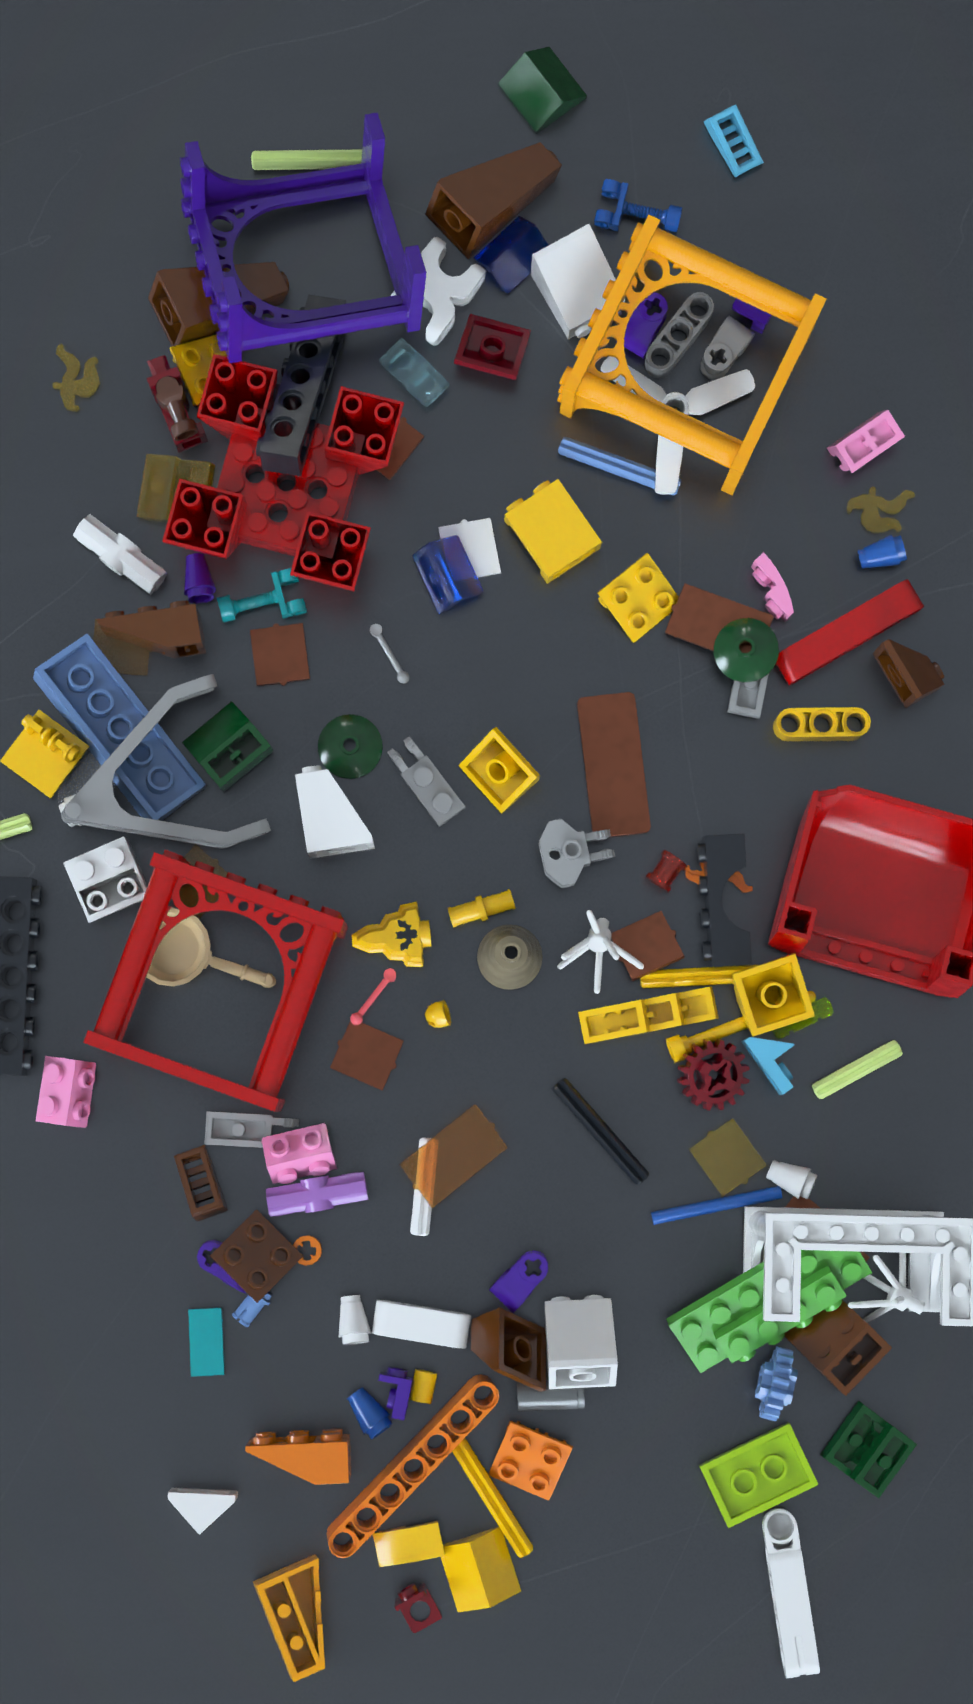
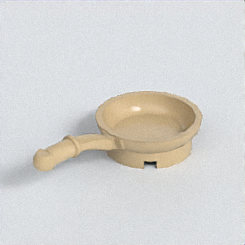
M172 908L167 915L170 917L177 916L180 910ZM194 915L181 921L164 937L157 948L146 977L158 985L174 987L189 983L201 974L203 969L210 965L212 968L240 977V980L245 979L262 985L264 988H271L276 984L275 977L269 972L265 973L250 968L247 964L243 966L215 956L212 957L208 931L199 918ZM164 921L162 922L160 929H162L166 925Z

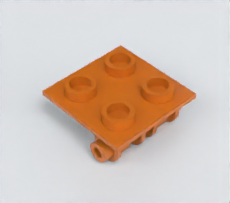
M518 1420L517 1422L509 1421L505 1436L488 1475L541 1498L550 1500L573 1446L566 1444L567 1441L564 1439L560 1441L548 1436L547 1432L542 1434L538 1432L539 1429L537 1428L533 1430L521 1425Z

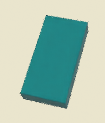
M222 1307L188 1309L191 1377L225 1375Z

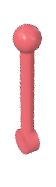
M389 968L384 971V979L360 1010L350 1016L352 1024H361L363 1021L362 1016L389 982L396 980L397 974L394 969Z

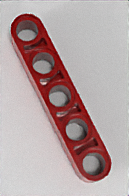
M906 579L779 652L776 665L790 686L907 619L925 606L910 581Z

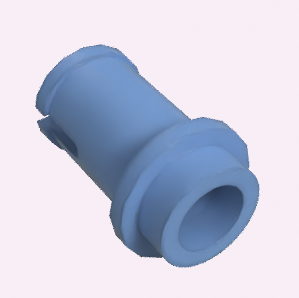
M269 1291L258 1303L248 1295L236 1311L232 1313V1316L236 1320L239 1318V1323L243 1326L249 1327L265 1305H270L272 1293Z

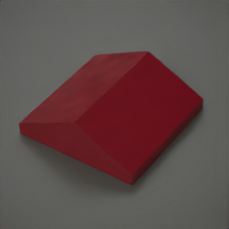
M469 314L454 364L516 380L523 363L531 330Z

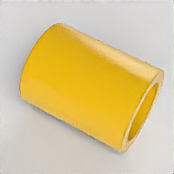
M415 1369L409 1399L420 1403L432 1404L438 1374Z

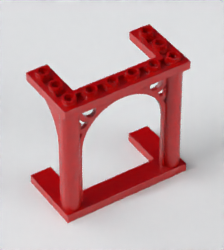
M164 850L163 855L154 852L150 862V866L154 868L94 1031H87L83 1043L262 1108L281 1112L285 1099L278 1097L279 1091L333 943L337 937L345 938L348 926L343 920L344 918L341 913L336 910L322 906L321 910L317 911L309 908V901L300 897L290 895L289 900L276 896L278 890L259 883L256 889L245 885L246 878L227 872L225 878L214 874L215 867L196 861L195 865L192 866L187 859L183 858L184 856ZM185 884L194 886L198 892L199 901L195 907H187L181 901L180 890ZM203 886L207 887L211 895L215 896V893L219 895V900L216 903L206 901V893ZM228 895L236 897L233 900L232 904L230 902ZM171 899L180 910L179 914L174 917L167 915L173 908L169 906ZM241 902L248 903V909L246 911H241L239 909V904ZM255 904L263 907L254 912ZM228 911L250 918L267 931L274 940L282 957L284 966L283 993L249 1087L132 1046V1044L123 1041L158 946L168 932L177 924L199 913ZM271 913H274L272 915L274 918H280L283 915L288 916L277 925H271L267 922V916ZM164 921L166 925L162 929H160L162 922ZM292 923L301 924L304 932L298 940L285 942L281 939L280 934L285 926ZM304 946L302 954L297 952L298 958L296 962L289 958V950L299 949ZM291 969H296L292 977Z

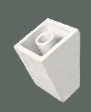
M587 224L532 254L531 276L567 339L574 336L581 338L589 334L592 328L588 327V323L596 308L602 310L606 302L602 295L609 280L616 281L590 225Z
M320 765L302 768V773L295 774L306 848L311 859L375 849L371 833L328 769L322 770Z
M589 1295L583 1300H570L569 1297L561 1296L552 1298L551 1301H545L544 1316L549 1389L616 1386L618 1361L611 1298H604L601 1295Z

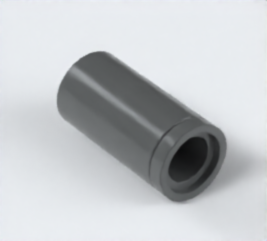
M546 1376V1390L540 1392L516 1381L518 1412L585 1409L584 1388L549 1389L548 1376Z

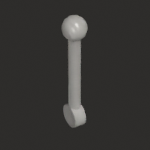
M376 623L371 625L370 633L373 637H377L397 672V680L403 684L407 683L410 676L406 671L402 670L383 637L382 626Z

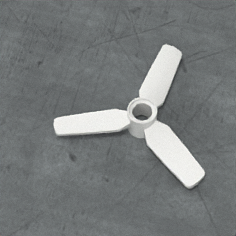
M609 356L601 365V372L607 373L615 370L619 365V361ZM628 365L635 381L647 394L663 404L679 408L682 413L687 415H703L755 389L754 378L750 371L745 369L692 388L686 396L679 392H672L666 395L661 386ZM621 375L613 380L615 383L618 381L621 386L626 384V379ZM658 435L655 492L662 495L674 494L678 485L683 446Z

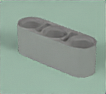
M704 292L691 294L651 344L646 353L644 363L645 370L651 377L661 379L669 375L708 325L714 310L713 300L708 294ZM695 305L702 306L706 310V314L696 316L691 312L690 308ZM681 330L687 335V339L677 341L673 339L671 332ZM655 355H663L668 363L664 366H657L652 362L651 358Z

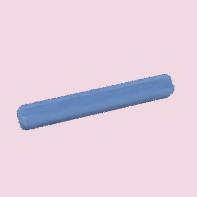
M563 437L558 448L560 455L655 489L656 469L569 437ZM680 478L678 479V485H677V490H676V492H675L674 494H670V495L674 496V495L677 494V492H678V490H679V487H680V484H681V479H680Z

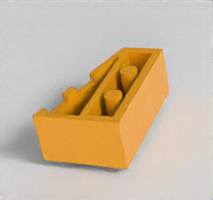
M314 1554L253 1581L287 1671L293 1682L325 1669L319 1558Z

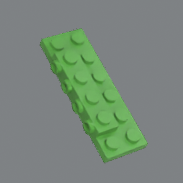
M801 1250L800 1322L763 1320L764 1261L666 1318L668 1326L699 1372L702 1373L726 1358H729L731 1363L737 1360L746 1362L752 1359L756 1354V1349L764 1344L775 1345L782 1341L785 1332L793 1327L804 1328L813 1321V1316L822 1310H836L842 1304V1299L847 1296L844 1289L868 1276L872 1271L860 1251Z

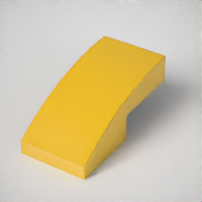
M438 1520L373 1533L379 1567L445 1556Z

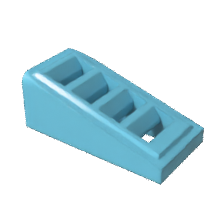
M736 104L703 121L734 177L764 163ZM730 120L732 125L721 130L719 124ZM736 131L738 137L727 142L724 136ZM740 142L744 144V148L732 153L730 147ZM749 153L751 159L738 165L736 159Z

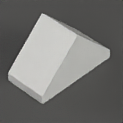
M171 1488L168 1491V1500L199 1535L235 1503L238 1498V1491Z

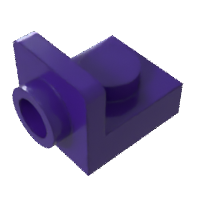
M388 1367L387 1372H380L378 1381L398 1385L397 1390L390 1389L387 1408L393 1409L391 1418L404 1421L413 1377L407 1376V1370Z

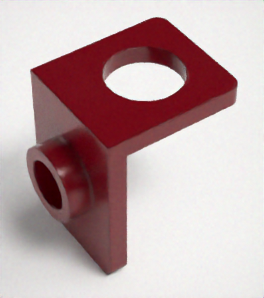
M414 1583L398 1592L399 1597L395 1599L394 1607L396 1611L401 1610L413 1633L421 1631L442 1618V1614L425 1583L418 1587ZM417 1601L426 1602L430 1607V1614L425 1620H416L411 1615V1606Z

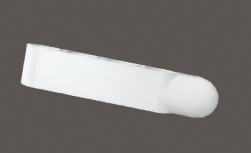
M774 1508L765 1514L762 1528L784 1674L786 1679L800 1677V1675L819 1674L820 1667L798 1526L794 1516L788 1510Z

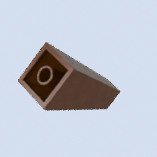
M539 142L448 175L437 181L425 215L469 259L555 181L562 164L552 151L547 150Z
M275 262L234 264L239 279L253 295L273 306H278L284 302L289 291V281L283 271H279ZM197 267L157 271L148 296L172 346L217 335L219 331L218 324H213L210 316L209 305L213 304L211 297H205L202 278L205 277L204 270L198 271ZM224 268L222 271L229 272L230 269ZM253 305L244 306L251 314H255L256 309Z

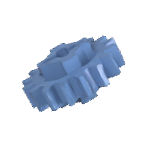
M776 1346L770 1361H765L761 1365L755 1390V1398L761 1400L759 1407L760 1418L776 1422L780 1416V1411L783 1409V1405L791 1404L798 1370L791 1367L794 1359L792 1357V1350Z

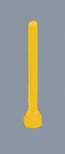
M807 991L811 1003L815 1002L816 994L813 991ZM742 1016L688 1038L686 1035L680 1037L677 1034L667 1038L666 1044L674 1063L685 1060L683 1057L684 1053H693L692 1044L701 1047L703 1046V1039L707 1038L714 1042L717 1038L727 1037L748 1027Z

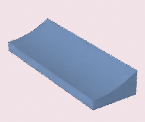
M85 634L34 670L33 680L76 735L90 746L88 750L100 765L109 758L149 712L88 634ZM158 723L120 765L113 777L115 785L141 817L160 821L166 819L206 787L204 781Z

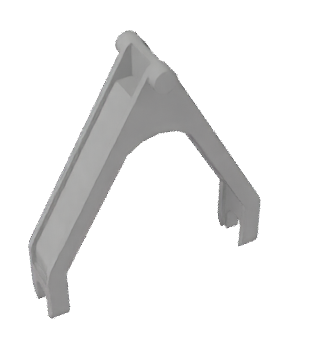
M214 674L170 688L65 806L61 813V819L68 824L73 823L221 849L271 831L267 818L229 832L132 816L119 806L114 797L112 781L115 771L174 704L213 691L214 687L218 686Z

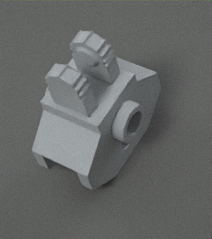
M562 819L549 821L538 843L545 876L560 888L574 886L583 867L590 866L591 862L615 857L614 849H603L589 854L587 846L588 842L603 841L611 837L610 829L585 834L584 831L577 832ZM557 851L560 854V858L554 860L550 857L549 853Z

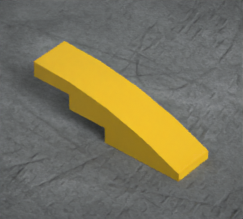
M712 986L578 1012L584 1044L719 1019Z

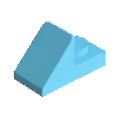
M747 1037L741 1041L779 1095H783L793 1088L790 1082L793 1078L792 1074L783 1062L777 1064L775 1059L795 1044Z

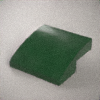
M858 1401L820 1455L879 1499L917 1444Z

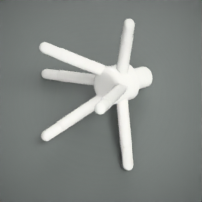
M588 910L586 914L592 927L589 930L588 937L561 955L563 961L557 965V968L563 969L589 949L596 952L594 992L598 994L601 989L603 952L607 949L615 960H618L621 956L639 969H643L644 964L611 941L612 935L608 929L609 921L607 919L599 918L596 920L593 912Z
M899 1252V1282L878 1255H874L873 1260L892 1284V1287L870 1274L864 1277V1279L887 1292V1299L849 1302L848 1307L851 1309L881 1307L862 1318L867 1323L893 1308H897L900 1311L908 1308L920 1314L924 1309L925 1302L913 1297V1291L906 1288V1253Z

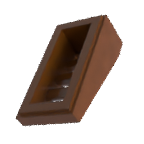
M206 1145L174 1155L192 1217L196 1221H201L228 1211ZM202 1159L203 1164L186 1169L185 1164ZM204 1172H206L207 1177L195 1180L193 1182L190 1181V1177ZM210 1185L211 1190L195 1195L194 1190ZM214 1198L215 1202L199 1207L198 1203Z

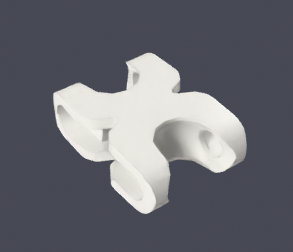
M434 237L421 252L427 272L423 307L427 308L432 314L425 334L426 341L433 346L438 345L455 323L454 305L464 306L469 304L483 284L486 276V269L478 264L471 265L460 276L452 277L446 275L439 267L446 255V242L439 237ZM395 290L393 291L391 296L396 295Z

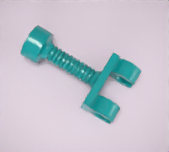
M292 568L271 573L275 588L272 592L253 595V597L250 596L247 599H237V601L233 600L230 595L218 597L217 601L223 623L236 620L235 617L239 610L242 612V610L254 609L255 607L258 608V606L261 607V605L273 604L274 602L279 604L282 619L306 613L307 609L304 598L285 603L281 586L299 582V578L291 576Z

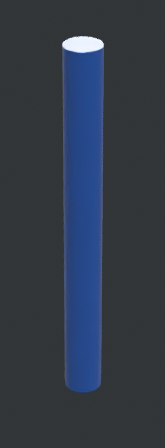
M780 1186L653 1211L651 1212L653 1225L778 1200L783 1198Z

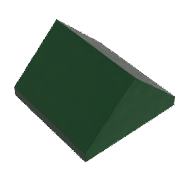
M550 46L525 52L499 82L501 89L536 134L587 98L586 93Z

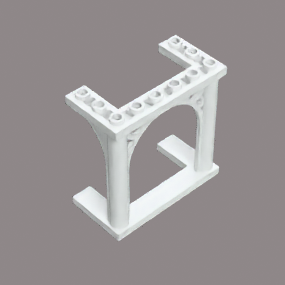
M744 1206L743 1273L764 1261V1321L800 1322L801 1250L908 1253V1289L913 1291V1297L925 1302L922 1312H940V1325L973 1326V1218L944 1217V1212Z

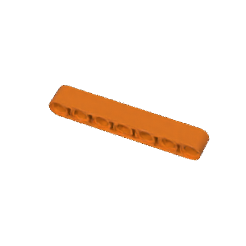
M480 1374L469 1379L330 1524L326 1536L329 1550L333 1555L338 1558H347L353 1555L496 1406L499 1400V1392L490 1377ZM480 1386L490 1387L491 1391L487 1398L479 1400L474 1397L476 1389ZM458 1410L466 1411L468 1414L464 1422L459 1424L451 1422V1416L454 1412ZM438 1434L444 1437V1442L437 1448H431L427 1445L429 1438L433 1435ZM411 1459L421 1461V1466L418 1470L414 1472L404 1470V1465L407 1461ZM392 1483L398 1486L396 1493L392 1496H384L380 1493L382 1487L386 1484ZM371 1508L374 1510L372 1518L366 1521L357 1518L360 1510ZM344 1532L351 1535L349 1542L344 1545H338L333 1541L339 1533Z

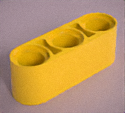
M857 707L787 708L776 717L773 723V730L775 735L783 741H854L867 733L871 725V719L867 711ZM785 717L794 719L797 723V731H785L782 728L781 720ZM816 717L827 719L830 726L829 731H818L814 726V719ZM847 718H858L862 724L861 731H851L846 724Z

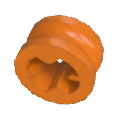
M301 1236L294 1242L293 1246L298 1250L299 1245L301 1247L304 1246L303 1241H310L311 1247L316 1248V1255L311 1254L312 1259L309 1260L304 1259L303 1255L298 1263L305 1266L312 1265L321 1257L322 1245L314 1236Z

